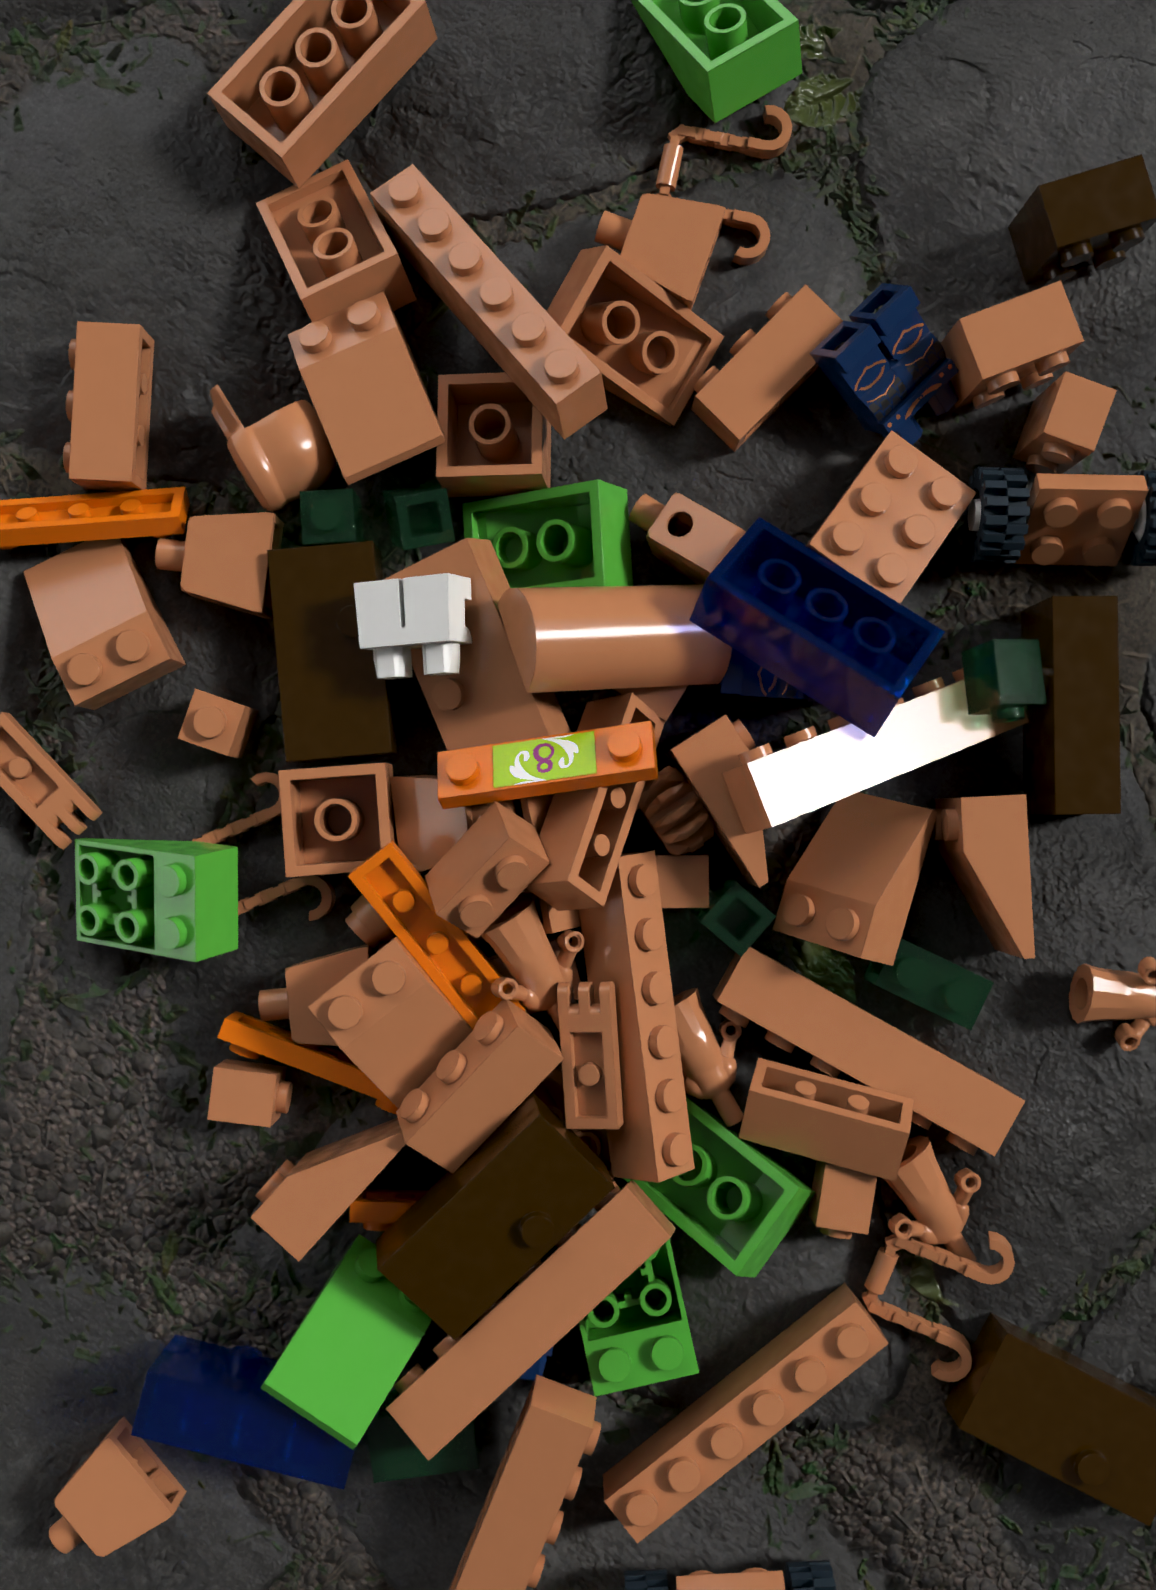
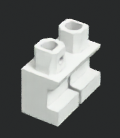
M443 573L354 583L360 649L373 650L377 679L413 677L411 649L422 648L424 675L459 674L460 645L472 644L471 633L465 626V601L471 600V578Z

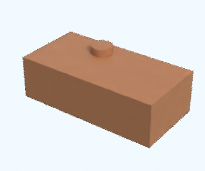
M293 0L207 94L226 126L297 188H300L438 39L426 1Z
M465 538L383 579H403L406 577L443 573L471 578V600L465 601V626L471 633L472 644L460 645L459 674L424 675L422 648L411 649L412 667L447 751L571 732L554 692L526 693L497 606L501 596L510 586L491 540Z

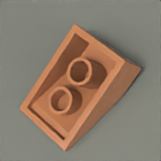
M348 159L311 176L300 188H297L295 185L290 186L256 203L312 322L321 320L352 306L360 300H365L383 291L393 311L417 300L399 255Z
M608 245L582 249L579 252L547 309V313L601 371L604 389L669 426H674L694 392V385L704 374L725 337Z
M384 291L365 300H360L352 306L321 320L311 322L303 328L288 334L299 371L348 485L446 442L406 336Z
M124 538L84 541L23 571L51 659L75 706L96 710L186 665Z
M724 715L665 753V756L672 767L683 775L696 796L700 799V802L714 823L715 834L745 881L760 888L769 882L763 830L745 834L722 772L741 766L738 754L749 751L756 745L750 733L739 719L731 723L727 715Z
M860 792L836 801L786 881L772 930L861 959L893 966L938 812Z
M1026 794L935 799L936 809L931 810L938 813L931 839L933 841L938 840V851L995 950L1023 959L1035 958Z
M397 937L308 1006L339 1048L398 1109L406 1095L413 1089L419 1088L437 1069L443 1056L449 1051L455 1050L473 1031Z
M398 1118L307 1152L296 1165L287 1159L256 1193L255 1197L262 1203L250 1218L299 1262L406 1145Z

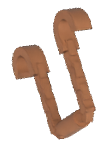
M765 105L763 111L764 124L774 126L779 132V136L773 140L739 137L734 134L715 132L709 129L685 126L684 124L679 125L668 133L667 138L670 143H666L663 146L655 185L660 192L656 195L672 197L670 192L676 190L684 150L680 144L687 141L692 144L736 151L746 156L761 159H772L780 156L786 150L792 134V122L789 115L780 107ZM726 209L722 224L750 231L758 240L754 247L744 248L740 246L734 254L733 262L739 265L757 263L765 255L770 242V229L767 222L761 216L754 213Z
M263 772L250 778L257 786H263L267 783H272L276 786L279 798L275 805L251 814L246 819L242 818L232 822L222 829L218 828L206 833L201 838L192 839V841L218 844L225 841L226 838L235 837L249 831L252 827L261 826L280 817L279 775ZM321 875L294 877L278 884L275 888H268L254 894L255 896L251 898L247 897L238 901V916L253 910L256 906H262L277 900L282 895L286 896L300 890L302 887L312 885L321 892L322 899L316 909L309 911V921L318 920L329 914L334 907L335 890L330 881Z
M988 1231L989 1247L991 1250L1000 1253L1002 1257L997 1264L991 1266L983 1265L962 1256L959 1257L950 1251L924 1243L915 1237L903 1240L895 1234L885 1237V1247L879 1248L864 1286L867 1291L862 1293V1298L869 1313L876 1314L895 1324H900L919 1334H924L936 1342L956 1350L960 1354L953 1362H943L937 1359L931 1365V1374L938 1380L954 1382L966 1377L972 1365V1354L968 1340L963 1334L950 1327L930 1322L921 1316L909 1311L906 1312L885 1301L882 1302L879 1300L878 1295H882L886 1289L899 1257L896 1251L900 1249H905L907 1252L927 1258L946 1268L954 1269L956 1272L981 1283L992 1285L1005 1281L1012 1274L1015 1261L1010 1243L997 1232Z

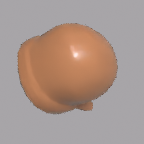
M217 384L210 390V397L213 402L211 412L228 440L227 447L237 468L263 509L271 512L282 509L287 503L316 491L330 480L336 469L337 460L316 409L308 401L299 400L293 402L251 426L244 428L219 385Z

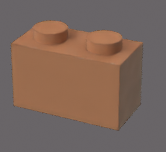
M1065 371L1033 401L1013 458L1026 462L1025 467L1036 474H1063L1095 451L1117 390Z
M494 801L425 875L436 915L478 938L550 862L535 826Z

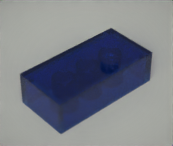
M760 517L707 577L689 619L692 623L874 738L945 633L942 629Z
M175 1334L147 1371L131 1432L132 1436L343 1490L345 1489L360 1445L359 1441L358 1445L352 1450L261 1389L277 1360L263 1357V1353L253 1347L235 1346L231 1349Z

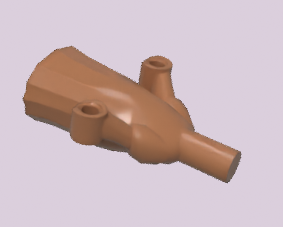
M532 898L522 899L510 904L481 934L514 978L501 976L492 983L491 991L498 998L520 1001L527 1009L537 1012L547 1011L559 1031L557 986L559 982H572L573 970L570 967L576 954L584 946V937L580 932L566 930L561 933L557 939V945L561 950L556 958L538 917L534 900ZM506 984L507 988L503 992V986Z
M1145 957L1140 961L1137 969L1138 973L1098 968L1085 963L1078 966L1069 992V1010L1072 1019L1077 1024L1091 1021L1135 1019L1131 1024H1120L1114 1035L1121 1049L1124 1051L1135 1050L1140 1045V1040L1148 1028L1156 1026V959L1153 957Z
M698 988L685 990L673 996L685 1092L698 1099H711L726 1127L733 1126L743 1120L744 1116L730 1091L737 1073L734 1051L737 1039L741 1036V1026L729 1019L720 1023L719 1032L723 1037V1043L720 1047L701 1003ZM728 1026H734L732 1033L726 1032Z
M920 1135L909 1138L896 1182L888 1179L884 1180L903 1201L916 1221H911L904 1214L898 1213L889 1219L888 1228L900 1239L905 1240L910 1237H917L922 1242L930 1245L944 1244L946 1249L953 1254L977 1261L961 1232L969 1216L968 1202L973 1193L977 1192L981 1186L979 1175L968 1168L959 1170L954 1176V1182L958 1187L955 1193L952 1194L936 1160L929 1137Z

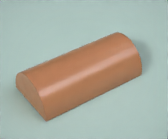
M711 585L509 588L503 593L497 605L526 693L719 684L726 674L730 663L733 638L731 618L722 595Z

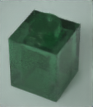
M428 483L383 491L391 541L394 545L402 550H409L455 541L447 488L435 483Z
M353 488L300 491L302 542L305 547L364 542L361 500Z
M992 639L961 652L968 715H991L993 723L1014 722L1025 719V710L1046 704L1039 640Z
M729 879L710 900L709 908H703L696 919L742 957L776 916L736 881Z

